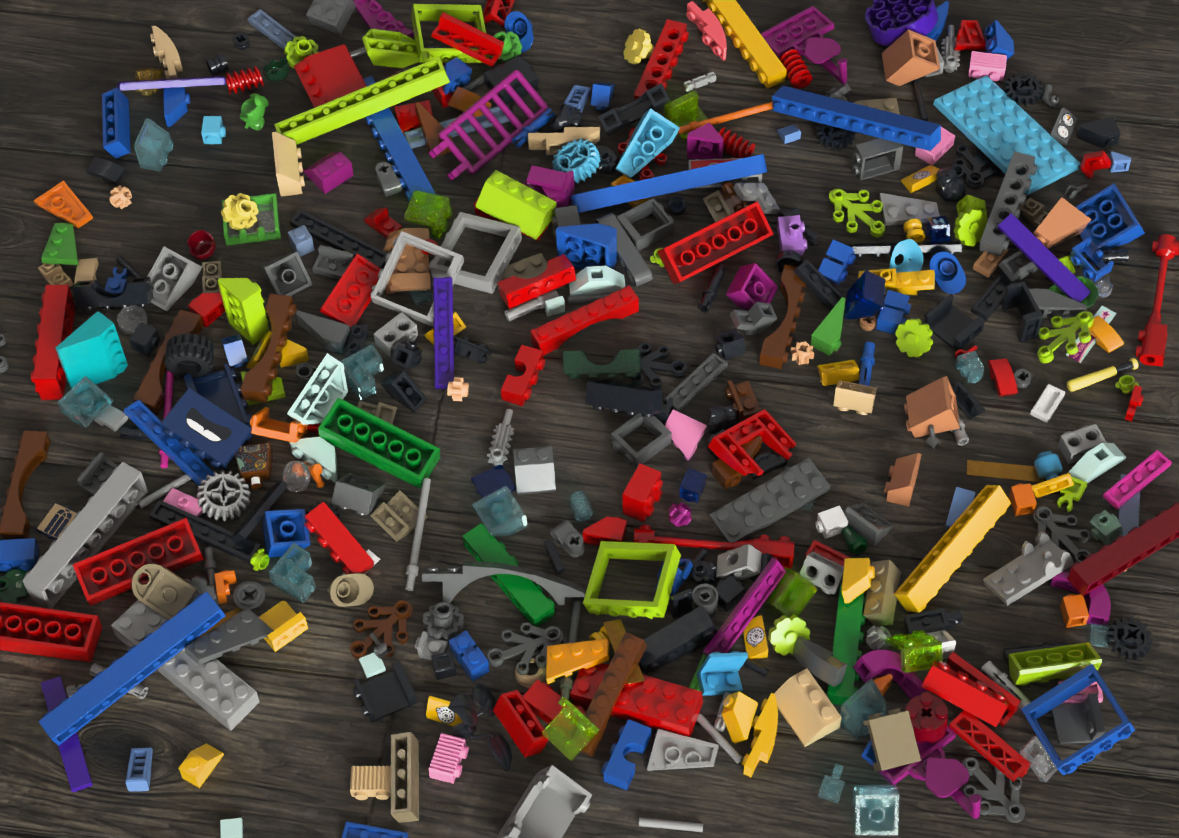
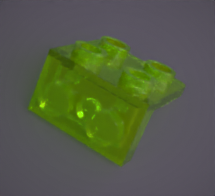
M414 191L404 219L409 222L431 226L433 238L440 239L442 232L446 231V221L452 215L449 197Z

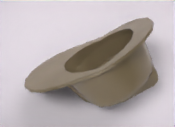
M360 573L338 576L331 582L330 587L327 588L333 603L340 607L365 604L370 600L374 590L372 580L365 574Z

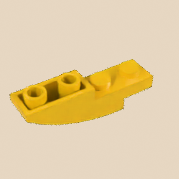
M896 268L859 271L858 288L880 294H887V291L891 290L905 295H917L918 290L935 289L934 270L897 273Z
M773 693L770 694L768 699L765 698L760 708L762 712L760 716H755L752 723L754 728L753 736H755L751 743V748L753 749L750 755H745L742 762L744 766L743 774L752 777L759 760L768 763L773 751L778 724L777 701Z

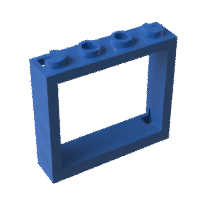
M1090 664L1021 708L1054 765L1063 776L1074 772L1081 764L1092 761L1097 754L1111 749L1113 744L1128 738L1135 731L1134 726L1093 664ZM1097 681L1123 723L1062 761L1037 719Z

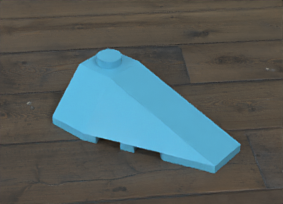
M649 109L643 114L615 169L632 178L673 142L680 127L654 110Z

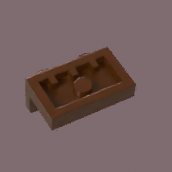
M731 380L727 381V388L724 389L727 399L731 400V405L736 410L739 421L745 420L761 411L748 380L733 384Z

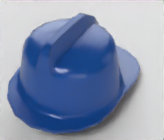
M511 12L505 19L506 33L511 31L517 34L522 44L521 52H525L533 43L532 22L521 12Z
M942 251L936 253L930 260L929 268L934 270L938 286L947 294L959 293L966 284V276L959 261L949 252Z

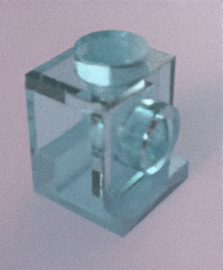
M976 351L957 356L955 367L960 370L961 376L965 377L967 383H976L982 379L984 367Z

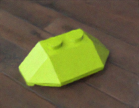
M370 29L362 38L373 65L405 68L419 62L415 40L400 32Z

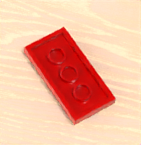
M356 254L320 309V312L336 322L349 325L351 330V326L356 325L372 300L370 294L373 285H377L379 280L378 274L381 268L361 255Z

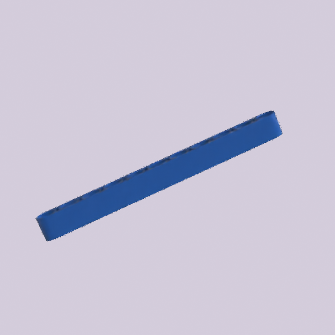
M764 154L571 195L570 198L572 206L576 205L578 213L761 174L767 172Z

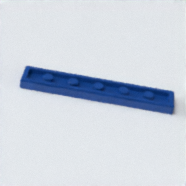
M140 400L135 401L124 409V414L198 486H201L202 480H206L207 475L213 477L214 472L189 448L185 449L178 443V440L175 438L170 439L163 434L162 421Z

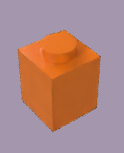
M1020 483L1011 486L1009 499L1015 517L1033 514L1037 502L1031 483Z
M1069 594L1063 597L1060 609L1066 628L1086 625L1089 614L1084 597L1076 594Z

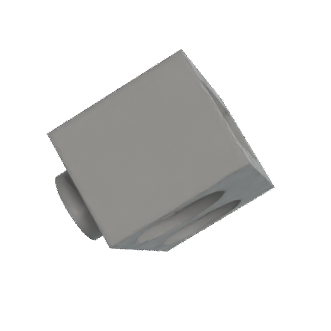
M403 312L374 333L375 344L389 357L393 356L397 344L407 341L413 342L418 336L417 325Z
M1094 424L1083 426L1073 432H1065L1060 437L1058 447L1067 463L1071 464L1079 461L1089 450L1097 445L1107 442L1098 426Z
M811 552L807 555L798 577L802 578L803 582L808 585L820 587L824 593L835 594L840 590V585H842L844 566L815 552ZM810 566H814L817 569V574L811 572ZM828 575H832L835 578V583L829 581Z

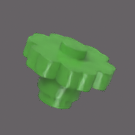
M501 31L493 36L504 42L502 55L496 61L497 64L508 62L521 54L522 44L517 34L511 31L506 34L504 31Z

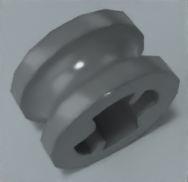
M1026 369L1017 370L1014 374L1017 387H1028L1031 373Z

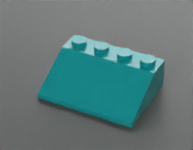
M99 311L55 348L73 392L113 379L118 374L123 373L126 367H128L114 323Z

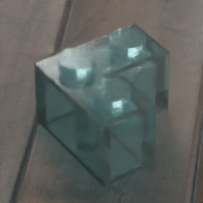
M371 344L340 361L344 365L346 381L360 401L377 392L373 375L384 370L382 357Z
M293 543L269 571L273 585L302 603L316 589L313 577L306 573L312 565L310 553Z

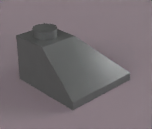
M297 251L275 258L259 266L274 294L292 296L313 285Z

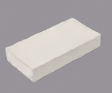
M1048 384L1031 410L1030 415L1048 423L1065 396V391Z

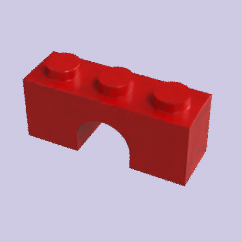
M521 345L515 358V369L524 374L517 377L507 375L501 388L502 400L523 406L525 401L530 399L531 388L538 381V372L543 370L545 365L543 351Z

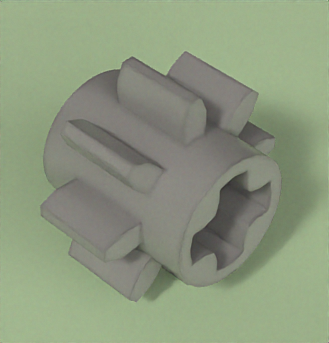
M872 626L867 630L866 642L871 649L885 650L890 646L889 639L891 634L885 627Z

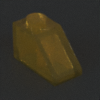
M143 68L136 70V81L161 79L163 69ZM158 88L137 89L135 92L151 96L152 93L158 91Z

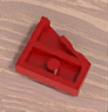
M962 20L959 25L954 50L985 51L986 41L978 20Z
M429 100L416 102L420 103L433 116ZM415 103L395 106L398 125L403 134L413 127L416 129L420 126L415 111Z

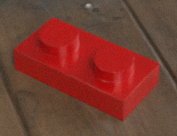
M816 540L813 541L805 554L806 559L808 554L815 552L844 566L845 559L850 558Z

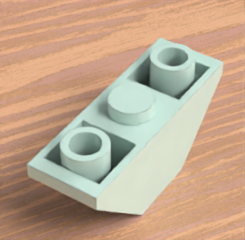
M606 265L591 266L575 275L576 280L569 283L570 296L614 293L624 288L625 278L623 274Z
M321 437L302 438L296 443L290 442L291 452L297 459L301 458L311 466L313 464H320L322 466L321 475L325 479H330L336 483L338 473L334 446Z
M1101 443L1089 450L1068 473L1072 477L1089 483L1124 461L1126 456L1114 443Z

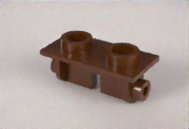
M725 181L722 183V190L719 192L731 214L748 206L746 201L739 199L733 189L735 183L732 184Z

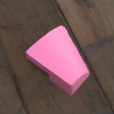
M672 410L665 424V427L672 432L674 446L679 448L684 454V458L689 461L697 449L698 442L706 432L707 425L676 410Z

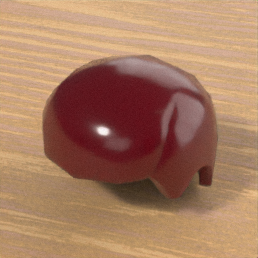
M206 230L195 231L187 240L189 252L196 259H207L215 252V239Z

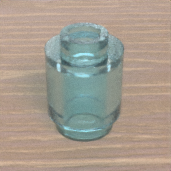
M582 491L571 494L569 504L575 520L581 522L589 520L593 515V510L588 496Z

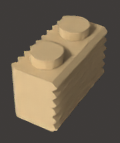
M352 766L351 796L358 800H365L368 797L386 800L391 797V766Z

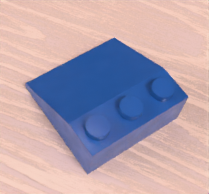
M1115 183L1076 206L1078 210L1092 219L1079 235L1083 241L1088 237L1092 239L1090 247L1093 251L1112 249L1130 243L1145 234Z
M599 223L557 227V257L565 254L574 268L579 270L591 266L605 265L614 269L617 263L616 228Z

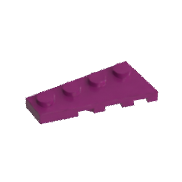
M353 0L356 5V11L369 29L400 32L408 37H414V32L411 29L408 30L400 20L397 21L393 18V15L389 11L386 12L382 9V6L375 0Z

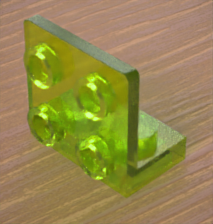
M695 90L665 104V118L678 127L688 125L689 122H699L708 119L698 107L699 95ZM689 132L679 134L678 136L682 141H687Z
M913 631L909 635L895 634L894 637L887 638L888 644L901 651L902 671L905 673L930 669L934 660L943 662L942 642L926 634L924 631Z
M563 697L558 702L563 709L545 728L542 734L569 760H573L600 729L569 700Z

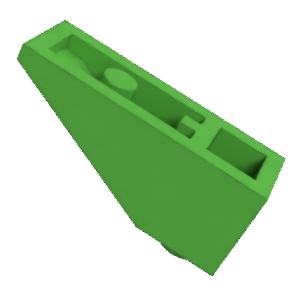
M844 297L839 300L811 336L810 346L828 356L833 351H837L842 343L840 338L845 306Z

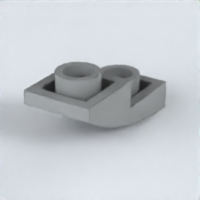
M100 402L88 414L89 418L101 426L106 425L114 432L128 420V417L122 411L103 402Z

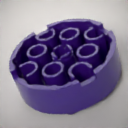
M873 0L874 4L867 8L865 13V19L873 40L883 46L893 44L908 29L926 36L938 21V12L934 0Z

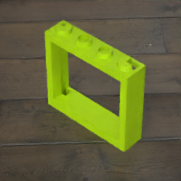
M413 4L411 19L419 62L426 63L440 57L442 63H448L455 58H459L464 63H483L455 48H424L420 21H439L440 16L444 12L462 22H474L476 29L486 33L481 5Z
M601 541L584 597V606L590 614H596V616L606 614L614 617L624 615L632 618L637 616L651 619L653 617L664 618L681 557L679 550L675 544ZM609 559L664 561L654 601L598 599Z

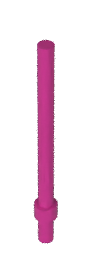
M168 370L166 371L163 420L172 410L174 375ZM159 448V454L161 455L160 467L168 468L169 457Z

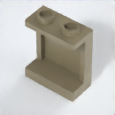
M897 708L889 710V715L881 717V713L869 715V720L863 721V724L868 726L877 761L873 763L875 771H883L921 761L909 711L901 712V709Z

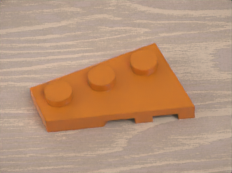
M64 180L34 200L37 206L73 224L77 228L93 219L91 213Z

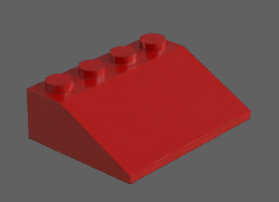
M345 44L307 56L294 66L314 108L367 87Z

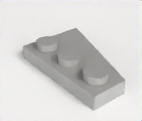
M884 193L879 195V199L883 203L882 214L885 226L902 225L910 219H919L921 223L934 222L932 219L939 221L940 219L936 202Z
M658 729L647 771L714 767L719 745Z

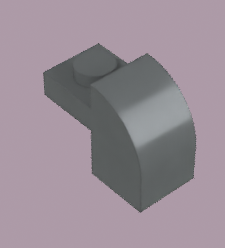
M756 302L749 311L734 309L730 313L735 328L744 330L746 335H755L763 332L777 319L772 305L762 302Z

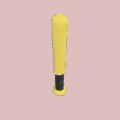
M1131 358L1129 362L1117 365L1116 367L1111 366L1069 380L1067 388L1073 392L1113 377L1119 372L1128 369L1135 370L1138 368V362L1135 358Z

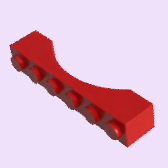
M630 285L531 330V344L535 349L543 351V355H546L558 349L571 336L592 324L608 319H623L639 312V298Z

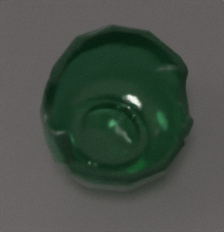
M281 57L279 62L272 59L269 64L262 68L264 77L272 82L284 80L289 74L288 60L284 57Z

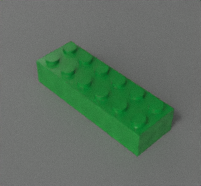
M337 398L318 428L319 437L328 443L419 489H422L423 479L430 476L440 460V448L340 398Z

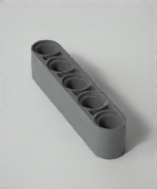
M610 213L595 219V224L609 225L617 229V261L632 285L637 287L653 280L649 267L615 215Z

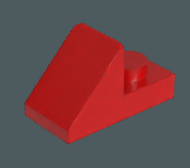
M387 207L374 210L364 219L366 224L386 239L391 232L402 229L399 223L389 217Z

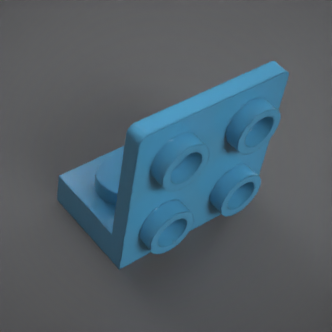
M733 651L730 653L713 652L709 654L697 672L702 696L724 695L726 692L732 694L738 691L742 692L743 689L738 671L748 658V653Z

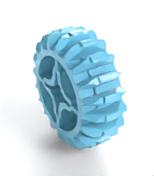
M582 138L579 141L574 139L572 143L568 141L566 146L562 145V149L557 150V155H554V161H552L553 168L556 171L566 173L572 170L574 172V182L577 184L581 180L585 182L587 177L591 178V174L596 173V168H599V162H601L596 146L588 140L584 141Z

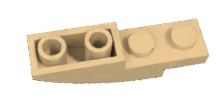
M152 26L151 41L152 44H156V46H153L154 55L159 57V61L163 63L164 68H168L165 71L166 79L177 78L176 73L183 72L178 51L167 34L157 26Z
M564 127V133H528L529 150H546V155H557V150H561L562 145L566 146L568 141L572 143L574 139L579 141L582 138L584 141L588 140L596 144L600 141V127Z

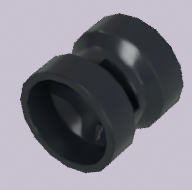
M223 53L218 54L214 59L211 57L206 59L211 75L217 74L218 70L225 71L229 69Z

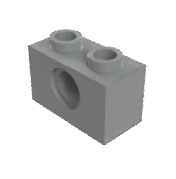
M748 544L719 554L716 576L726 580L731 575L735 580H743L760 574L762 552Z

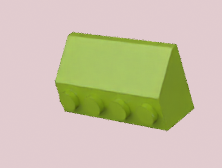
M495 170L486 180L476 203V208L506 224L520 227L522 233L536 240L551 223L552 216H555L556 201Z
M248 278L218 279L228 323L249 343L254 345L270 331L260 286L256 282L252 283Z
M1089 642L1008 654L1010 678L1015 685L1021 686L1032 682L1045 683L1052 679L1065 680L1090 664H1093L1098 670L1102 663L1101 657Z

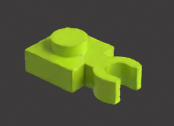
M1072 477L1073 486L1060 490V494L1063 496L1057 501L1058 508L1063 503H1068V512L1073 509L1072 501L1079 502L1087 487V482Z

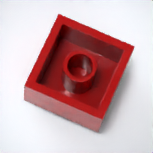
M643 464L638 465L622 494L624 515L643 523L647 516L651 517L654 511L653 505L656 501L659 502L663 493L661 490L663 481L661 480L660 471Z

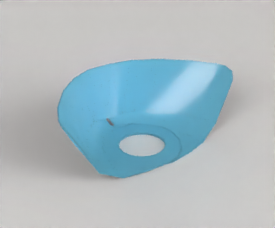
M911 239L899 242L893 250L889 269L896 268L897 273L920 271L923 265V254L918 244ZM902 254L904 257L903 262L900 265H896L895 257Z

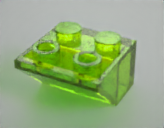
M785 567L786 574L765 603L789 618L792 615H800L817 592V588L797 572Z

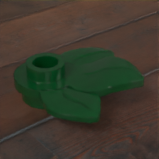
M13 569L8 571L5 576H0V583H5L6 585L0 588L1 602L17 604V598L29 595L23 583L26 571Z

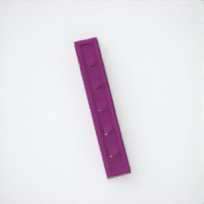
M772 558L704 649L703 653L706 657L713 652L728 653L787 571L777 559Z

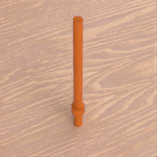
M773 102L699 122H689L688 125L681 126L677 134L691 132L709 122L711 125L767 111L773 109Z

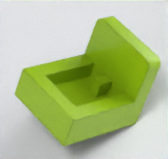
M967 194L957 203L958 217L961 212L966 213L969 208L981 210L982 214L987 216L985 200Z

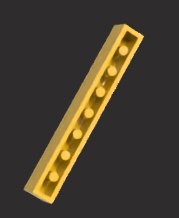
M702 0L723 26L726 35L730 36L734 46L740 50L743 59L748 61L751 70L756 72L759 81L767 89L786 81V68L736 0Z
M986 485L894 593L907 612L920 613L926 608V604L937 595L942 585L949 580L952 573L961 566L963 560L972 553L973 548L983 540L984 535L989 529L994 527L995 522L1006 512L1011 502L1000 485Z

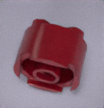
M924 692L912 698L908 702L905 711H909L916 741L923 743V741L935 743L942 739L946 734L948 726V709L946 704L929 692Z

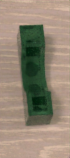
M620 350L613 362L602 366L593 364L587 358L584 351H563V373L569 375V378H580V375L587 374L588 378H599V374H606V377L610 378L618 377V374H625V377H637V373H642L641 350Z

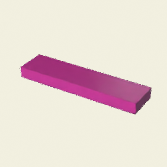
M1156 450L1103 494V498L1118 510L1170 467L1172 462L1159 450Z

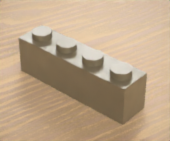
M412 732L391 735V815L398 823L419 821V741Z

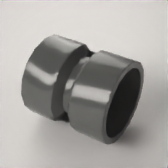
M700 584L692 592V611L702 605L711 619L717 613L718 592L710 584Z

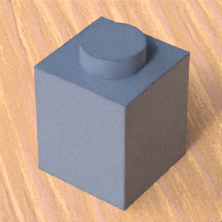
M305 225L288 232L290 245L294 252H298L300 257L315 251L312 236Z

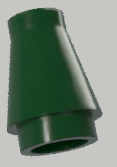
M846 526L842 529L841 534L849 551L855 555L862 554L867 549L866 539L853 530L851 526Z

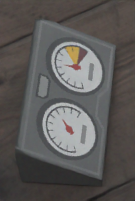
M1062 107L1050 136L1058 143L1067 146L1078 118Z

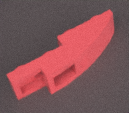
M693 1L688 3L687 18L693 21L702 32L703 43L708 45L714 54L724 61L726 59L727 45L725 33L720 22L709 8L702 11Z

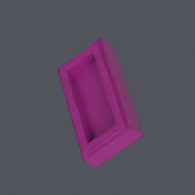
M532 165L527 177V183L562 191L567 179V173Z

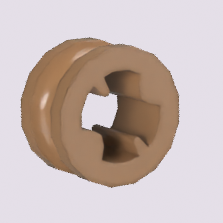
M871 312L863 313L860 316V328L865 331L873 330L876 327V315Z

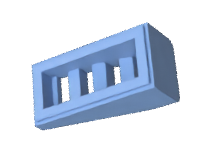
M574 85L564 104L571 109L575 108L577 110L579 108L582 113L591 88Z
M131 748L125 781L128 791L149 790L152 748ZM136 757H146V759H136Z

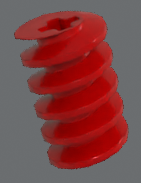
M791 49L784 53L780 61L787 70L786 76L791 82L792 87L801 89L808 86L813 77L810 75L809 70H807L808 68L801 55H799L798 50Z
M257 66L253 67V72L249 67L246 73L241 69L240 75L233 71V77L226 73L225 79L229 95H231L232 89L236 94L238 93V88L244 92L245 86L251 90L252 84L258 88V84L261 83L264 87L262 76Z
M726 127L719 131V134L724 139L723 152L730 156L732 155L733 158H747L751 156L756 146L755 143H752L750 146L749 140L743 143L744 137L742 136L737 140L738 134L734 133L731 136V130L725 133Z

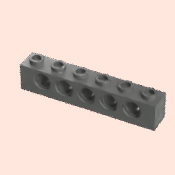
M1014 151L982 235L980 251L1001 256L1003 250H1007L1010 240L997 226L1003 221L1001 218H1007L1011 213L1019 219L1021 212L1019 207L1024 205L1026 200L1025 191L1030 189L1032 183L1030 177L1035 175L1037 170L1034 156Z

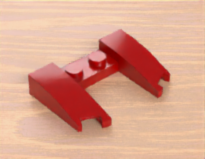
M764 409L713 437L708 447L723 462L740 474L746 476L748 473H755L757 476H760L764 471L741 447L742 445L760 435L766 445L788 460L792 456V453L788 450L790 447L794 448L796 443Z

